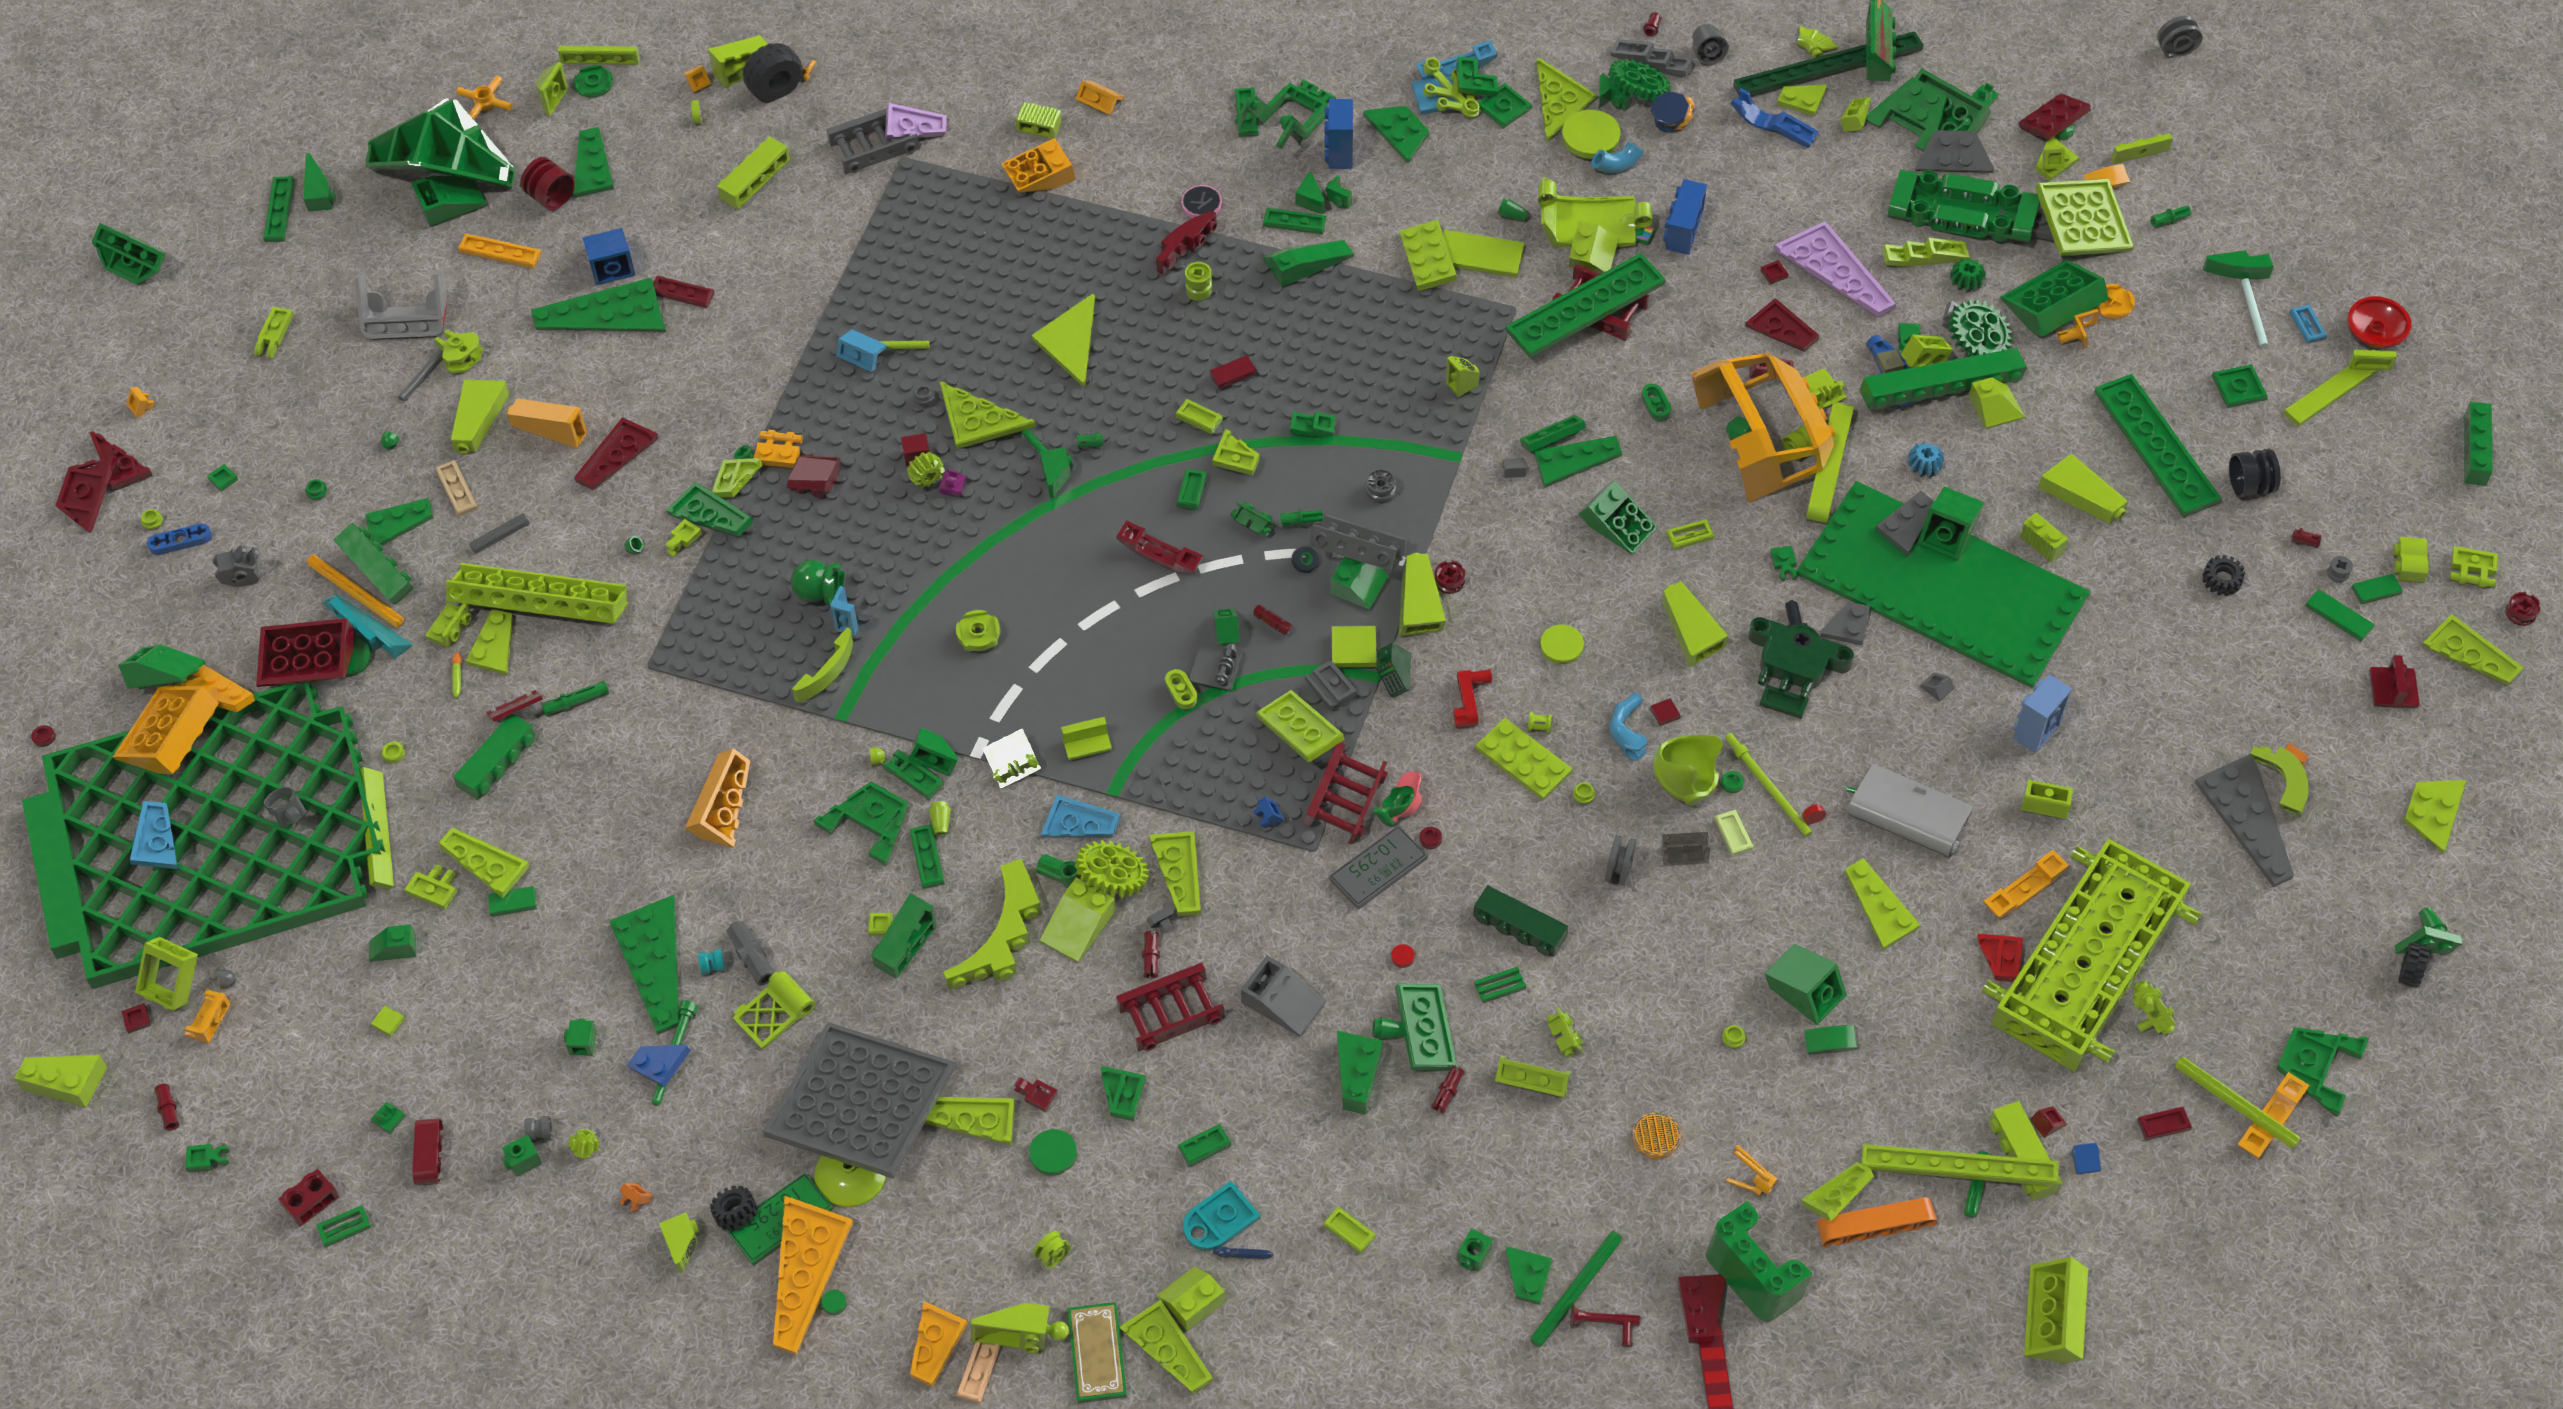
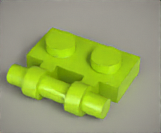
M2454 546L2451 553L2450 568L2458 569L2459 573L2451 571L2449 580L2458 581V584L2463 585L2465 583L2475 584L2479 588H2494L2496 579H2490L2488 575L2495 576L2497 572L2498 554ZM2468 571L2479 573V576L2468 575Z

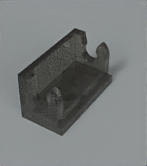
M1708 832L1663 834L1660 846L1663 866L1709 863L1710 847H1708Z

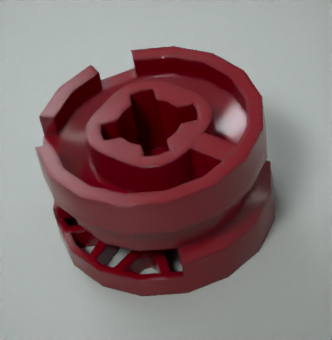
M1453 560L1452 562L1444 561L1436 567L1435 582L1437 589L1446 594H1454L1464 587L1465 569L1462 568L1459 562Z
M2526 592L2515 593L2506 606V616L2516 625H2530L2535 621L2536 616L2540 612V602L2533 594L2530 596Z

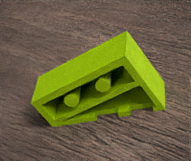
M759 35L709 48L708 53L713 75L726 89L743 80V69L747 59L758 48L766 46L768 43Z
M100 1055L26 1057L14 1079L24 1091L87 1107L107 1069V1065Z

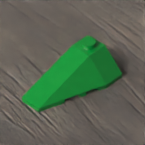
M1345 240L1279 249L1263 256V260L1280 285L1284 287L1354 256V253Z

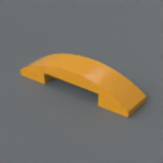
M2052 850L2039 859L2035 867L2004 890L2000 888L1985 899L1983 903L1998 919H2001L2013 913L2044 891L2064 873L2069 865Z
M2288 1072L2262 1111L2284 1125L2309 1085ZM2253 1123L2237 1146L2259 1159L2274 1139V1136Z

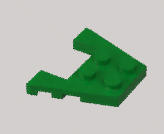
M1911 77L1869 112L1865 121L1881 128L1891 112L1925 129L1915 144V148L1924 152L1935 130L1939 129L1947 95Z
M871 781L848 796V800L840 805H834L829 809L828 813L822 817L819 815L813 821L815 826L832 834L842 820L847 818L879 836L880 838L868 853L869 857L886 866L909 806L907 801Z
M2294 1027L2276 1069L2284 1076L2289 1072L2308 1084L2309 1087L2305 1093L2334 1116H2338L2346 1095L2324 1086L2323 1082L2336 1050L2361 1059L2369 1038L2363 1036L2359 1038L2348 1037V1034L2341 1033L2339 1035L2325 1034V1031Z

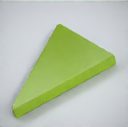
M1537 58L1546 141L1549 142L1563 129L1567 118L1576 112L1585 110L1597 99V94L1544 60Z
M1091 294L1032 335V340L1083 387L1086 385L1094 316V294Z
M943 381L940 382L957 449L1036 427L1033 419L1024 418L1019 413L1007 408L1003 409L996 406L995 403L983 398L979 399L957 387L948 386Z

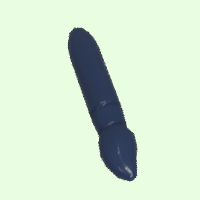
M1219 1247L1213 1250V1254L1223 1258L1268 1259L1273 1256L1272 1252L1263 1249Z

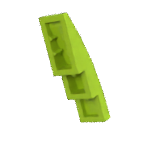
M1928 238L1925 243L1906 241L1904 246L1885 244L1881 249L1885 265L1922 266L1959 262L1961 258L1965 260L1969 258L1965 242Z

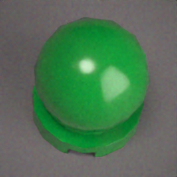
M806 560L798 564L793 570L790 579L792 590L799 599L806 602H820L824 599L826 605H831L839 587H844L845 571H840L843 564L832 562L828 567L825 563L817 560Z

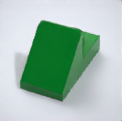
M1603 73L1600 75L1599 108L1611 101L1613 106L1626 111L1630 108V94L1628 92L1624 93L1623 89L1616 88L1617 85L1612 84V80Z

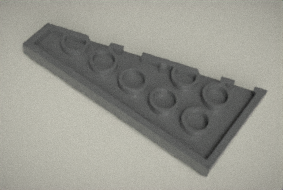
M2250 754L2197 778L2195 784L2273 888L2293 879L2294 873L2256 762L2250 759Z

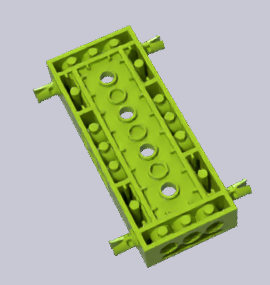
M2109 838L2096 855L2091 854L2079 845L2073 850L2070 858L2086 865L2088 870L2011 987L2007 990L2003 989L1988 979L1987 984L1984 985L1981 993L2000 1002L1996 1009L1992 1026L2073 1072H2076L2085 1056L2089 1053L2105 1063H2109L2115 1050L2096 1041L2102 1029L2172 919L2179 916L2195 926L2202 915L2201 912L2184 904L2191 885L2190 882ZM2129 893L2133 896V899L2126 900L2121 894ZM2106 926L2110 928L2111 933H2102L2099 927ZM2084 960L2088 962L2089 967L2082 968L2078 965L2077 961ZM2063 995L2067 998V1002H2058L2055 996Z

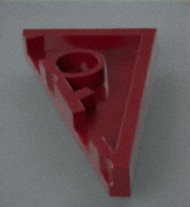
M94 431L89 432L100 460L107 459L108 455H114L117 458L109 481L113 490L152 476L150 468L139 464L137 459L128 456L124 450L115 444L112 445L107 442L102 435L94 433Z

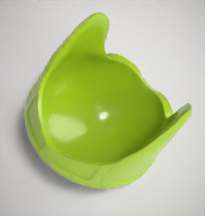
M1686 735L1662 743L1655 751L1653 757L1654 774L1661 788L1671 797L1683 801L1688 806L1697 805L1709 797L1718 784L1719 773L1715 771V762L1723 746L1722 739L1715 735Z

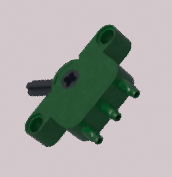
M1790 600L1785 603L1789 625L1763 617H1756L1750 623L1748 637L1752 643L1764 647L1760 661L1761 672L1757 681L1758 684L1764 685L1768 676L1781 680L1780 692H1785L1790 683L1802 687L1800 698L1805 700L1811 689L1820 685L1827 669L1838 673L1850 671L1854 652L1848 646L1824 638L1820 640L1819 634L1814 628L1808 626L1807 623H1802L1798 603Z

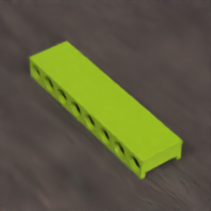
M460 563V570L452 580L446 581L445 600L449 602L615 624L628 605L627 585L467 563Z

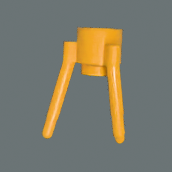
M1736 1145L1735 1149L1737 1151L1734 1154L1757 1173L1752 1181L1756 1185L1754 1187L1727 1178L1726 1182L1752 1191L1758 1196L1762 1192L1768 1195L1778 1179L1766 1171L1739 1145Z

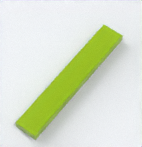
M2348 366L2289 406L2283 414L2300 427L2381 370L2351 369Z
M363 767L360 769V774L373 824L375 821H378L380 831L375 829L377 840L383 839L386 852L381 851V855L371 853L367 857L369 881L372 886L388 890L394 887L383 772ZM362 802L363 818H364V822H365V821H367V818H366V814H365V810H364V806H363V802ZM368 827L365 832L367 850L374 848Z

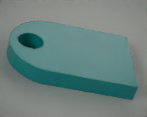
M1230 1181L1186 1214L1183 1222L1184 1236L1194 1248L1202 1251H1212L1222 1247L1261 1219V1215L1235 1184ZM1195 1229H1201L1205 1235L1200 1239H1195L1191 1236V1233Z

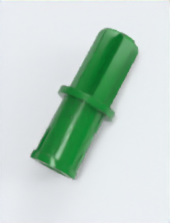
M2189 206L2174 210L2169 208L2163 213L2152 215L2150 222L2154 228L2170 223L2174 224L2176 220L2191 216L2192 212Z
M1299 509L1298 512L1280 513L1281 527L1301 525L1302 527L1304 523L1323 521L1322 510L1302 512Z

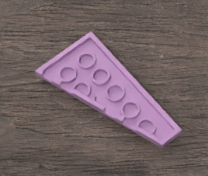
M1826 221L1774 245V251L1875 316L1879 317L1895 309L1896 303Z

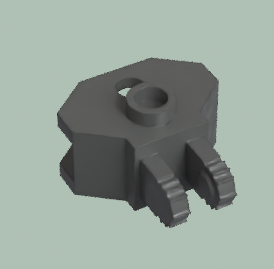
M239 545L237 549H231L229 552L215 555L212 560L213 564L218 568L215 572V577L221 584L237 587L257 583L260 579L256 562L259 558V549L252 547L247 552L245 545Z

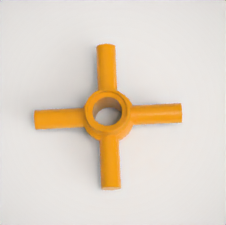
M496 75L489 86H479L474 91L461 87L457 88V95L474 100L475 106L469 113L474 120L481 111H489L494 106L511 111L512 103L496 99L494 95L495 90L502 82L500 76Z

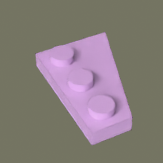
M888 103L885 140L902 139L913 134H917L918 138L944 136L947 115Z

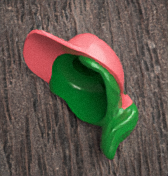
M1407 772L1401 776L1396 787H1393L1390 795L1384 799L1383 808L1373 809L1372 812L1377 815L1384 825L1393 826L1399 818L1409 817L1419 808L1422 802V797L1419 793L1422 776L1419 772Z

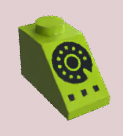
M1454 356L1447 358L1446 384L1458 397L1479 386L1480 372L1475 365H1472L1464 358Z
M687 1212L659 1223L678 1273L684 1271L698 1242L695 1234L699 1232L695 1219L689 1220Z

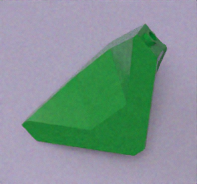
M444 99L430 110L424 111L368 141L365 167L373 171L412 170L451 175L500 187L512 188L515 168L457 100Z

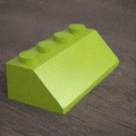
M2073 1257L2030 1265L2025 1357L2061 1363L2083 1360L2088 1268Z

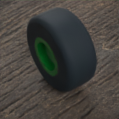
M1302 546L1293 552L1291 562L1297 571L1306 573L1312 571L1317 566L1318 555L1313 548ZM1303 556L1307 557V563L1302 561Z

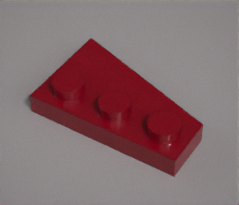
M1776 298L1745 323V327L1803 352L1819 340L1818 333Z
M1721 1274L1678 1277L1688 1343L1714 1341L1726 1279Z

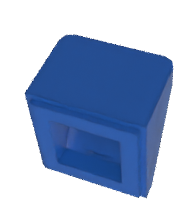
M2097 1143L2073 1146L2071 1155L2077 1174L2101 1171Z

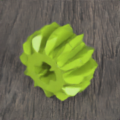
M922 452L919 457L915 456V460L910 461V466L907 468L909 479L920 488L925 486L929 488L932 483H936L937 479L942 478L941 474L945 471L941 459L931 452L926 454Z

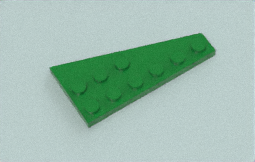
M651 277L531 309L536 330L574 329L575 331L636 330L640 332H666Z
M673 894L609 920L657 1035L676 1028L679 1022L675 897Z

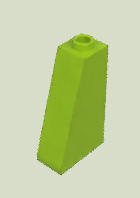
M464 379L451 436L455 452L467 454L468 452L477 451L509 396L506 381Z
M2072 453L2041 475L2038 486L2041 490L2108 524L2115 519L2117 521L2121 520L2126 514L2125 509L2128 501Z
M1428 553L1407 555L1402 567L1399 635L1407 636L1442 631L1446 618Z
M1682 581L1665 588L1662 603L1690 667L1727 646L1728 635Z

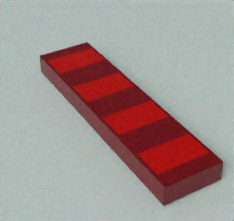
M1718 1318L1714 1341L1698 1343L1707 1409H1734L1720 1318Z

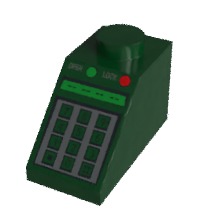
M1393 642L1377 650L1376 670L1390 697H1397L1409 691L1411 653Z

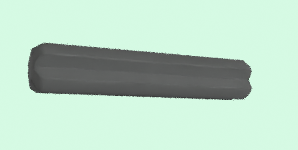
M522 513L469 543L471 550L474 553H478L529 524L527 516Z

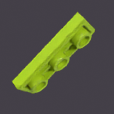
M2170 133L2158 134L2151 138L2138 139L2135 142L2120 143L2114 146L2111 160L2113 164L2170 151L2173 137Z

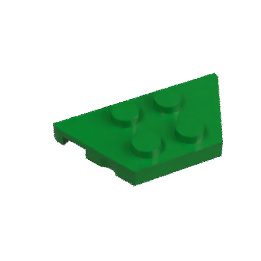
M1407 106L1363 111V116L1406 163L1411 161L1413 154L1419 150L1421 143L1429 135V129Z

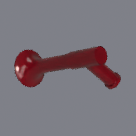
M1573 1302L1570 1311V1327L1572 1329L1579 1322L1622 1325L1621 1346L1632 1347V1326L1640 1325V1315L1586 1312L1575 1307Z

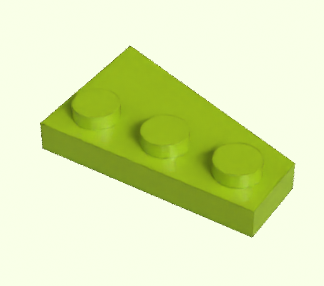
M1856 1162L1802 1198L1803 1206L1831 1222L1874 1177L1871 1168Z

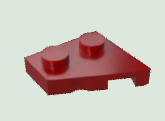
M1978 933L1977 940L1994 979L2014 982L2020 973L2023 937Z

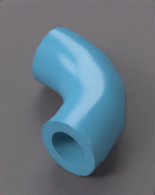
M1628 141L1624 148L1617 153L1610 154L1604 150L1596 152L1592 158L1591 166L1598 171L1608 174L1621 173L1633 167L1645 151Z

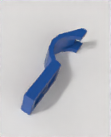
M1742 88L1738 91L1740 95L1738 99L1733 98L1731 105L1749 124L1763 130H1775L1804 147L1809 148L1819 132L1785 112L1769 114L1760 110L1753 103L1750 93Z

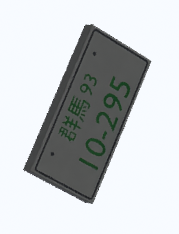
M1398 825L1330 874L1329 880L1359 910L1426 861L1428 855Z

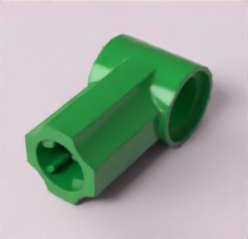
M1047 854L1041 855L1038 860L1036 873L1062 883L1067 889L1075 878H1081V875L1076 874L1075 861L1064 862Z

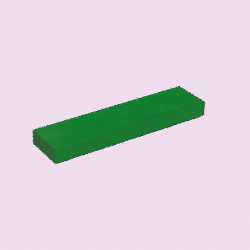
M293 176L273 177L263 238L264 242H285L294 186Z

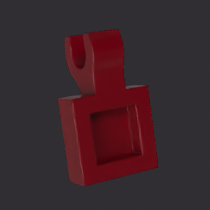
M1018 1077L1014 1083V1086H1016L1014 1091L1026 1095L1025 1102L1043 1112L1047 1111L1057 1095V1089L1036 1079L1034 1084H1031L1025 1079Z

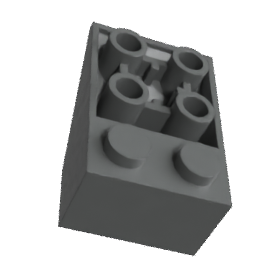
M1266 955L1241 989L1242 1004L1299 1037L1326 1002L1325 999L1287 966Z

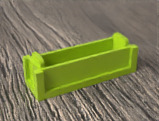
M1501 1056L1495 1082L1565 1097L1571 1071L1561 1072L1506 1059V1056Z

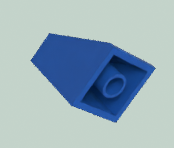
M623 228L583 237L596 286L636 276Z

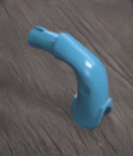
M1633 692L1623 702H1618L1615 705L1609 724L1611 737L1623 749V753L1633 761L1640 760L1646 754L1645 745L1647 744V739L1644 735L1640 733L1635 734L1623 724L1624 720L1630 716V713L1642 704L1643 700L1636 692Z

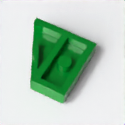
M1101 1066V1075L1110 1116L1134 1121L1146 1081V1075Z

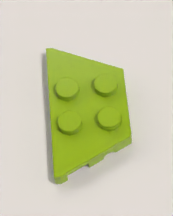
M2465 780L2416 782L2407 808L2404 822L2412 829H2415L2423 839H2428L2437 847V851L2442 854L2447 846L2466 784Z

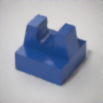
M1263 797L1258 801L1259 806L1253 812L1258 817L1264 814V818L1259 821L1260 826L1266 828L1272 824L1279 825L1285 821L1276 802L1267 797Z

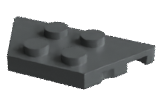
M1935 130L1915 167V171L1993 173L1994 167L1976 131Z

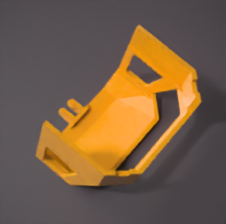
M1766 352L1719 360L1690 373L1700 410L1725 399L1730 400V397L1734 396L1752 430L1729 441L1731 449L1736 448L1739 459L1736 462L1748 503L1824 470L1834 447L1833 437L1836 435L1832 425H1827L1825 422L1827 418L1824 410L1817 407L1818 400L1814 392H1809L1810 386L1806 377L1802 378L1798 370ZM1766 363L1767 373L1745 383H1742L1735 370ZM1771 379L1781 381L1804 423L1813 446L1776 452L1768 431L1747 390ZM1815 455L1816 465L1787 478H1782L1781 463Z

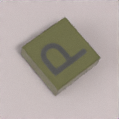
M1897 349L1877 354L1876 360L1883 373L1904 369V363Z

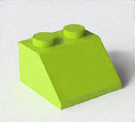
M1578 221L1569 256V267L1574 268L1575 264L1599 274L1610 270L1619 238L1599 225Z
M1195 1266L1156 1295L1187 1332L1225 1303V1291L1209 1273Z

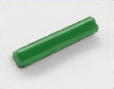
M1979 1151V1152H1978V1154L1990 1155V1153H1988V1152H1984V1151ZM1971 1179L1963 1212L1965 1216L1970 1218L1976 1217L1985 1180Z

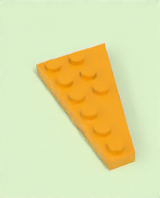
M785 1196L773 1346L797 1355L852 1227L853 1219Z

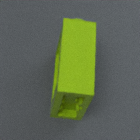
M161 937L146 942L135 993L143 996L148 1001H154L168 1010H175L186 1005L190 995L198 954ZM160 959L179 968L174 992L155 983Z

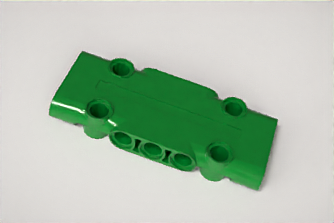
M1900 169L1889 204L1888 217L1908 220L1917 227L1929 224L1932 229L1976 238L1990 235L1992 239L1998 242L2012 239L2030 243L2040 207V200L2036 193L2025 191L2019 193V189L2015 185H2005L2000 190V186L1994 181L1956 174H1945L1942 179H1939L1938 174L1932 170H1926L1919 175L1918 172ZM2000 209L2004 211L2003 214H1999Z

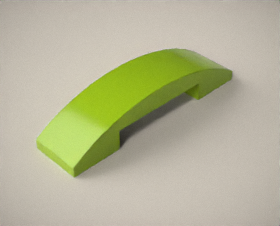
M847 627L834 641L835 653L816 675L812 677L806 673L792 688L796 702L799 703L817 695L839 676L851 655L853 647L851 629Z

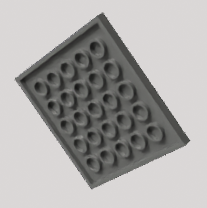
M827 1022L763 1130L764 1137L894 1179L955 1070V1062Z

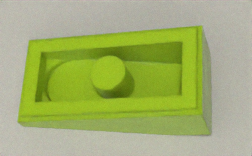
M1871 97L1852 99L1840 119L1844 131H1857L1863 128Z

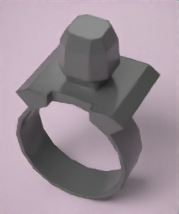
M282 787L273 791L264 801L269 814L275 816L281 828L298 822L307 812L298 795L290 787ZM292 795L286 805L271 807L278 799Z

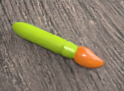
M455 652L451 661L453 665L452 694L454 698H459L461 694L460 665L462 659L460 654Z

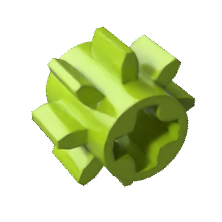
M579 1129L575 1136L570 1135L568 1147H571L574 1156L589 1158L593 1151L598 1152L600 1141L597 1140V1136H595L593 1131Z

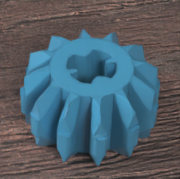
M1923 441L1921 445L1916 443L1913 449L1909 451L1908 466H1911L1912 472L1919 471V477L1926 473V476L1929 478L1931 473L1937 475L1939 470L1943 468L1944 452H1941L1940 446L1934 447L1933 442L1926 444Z

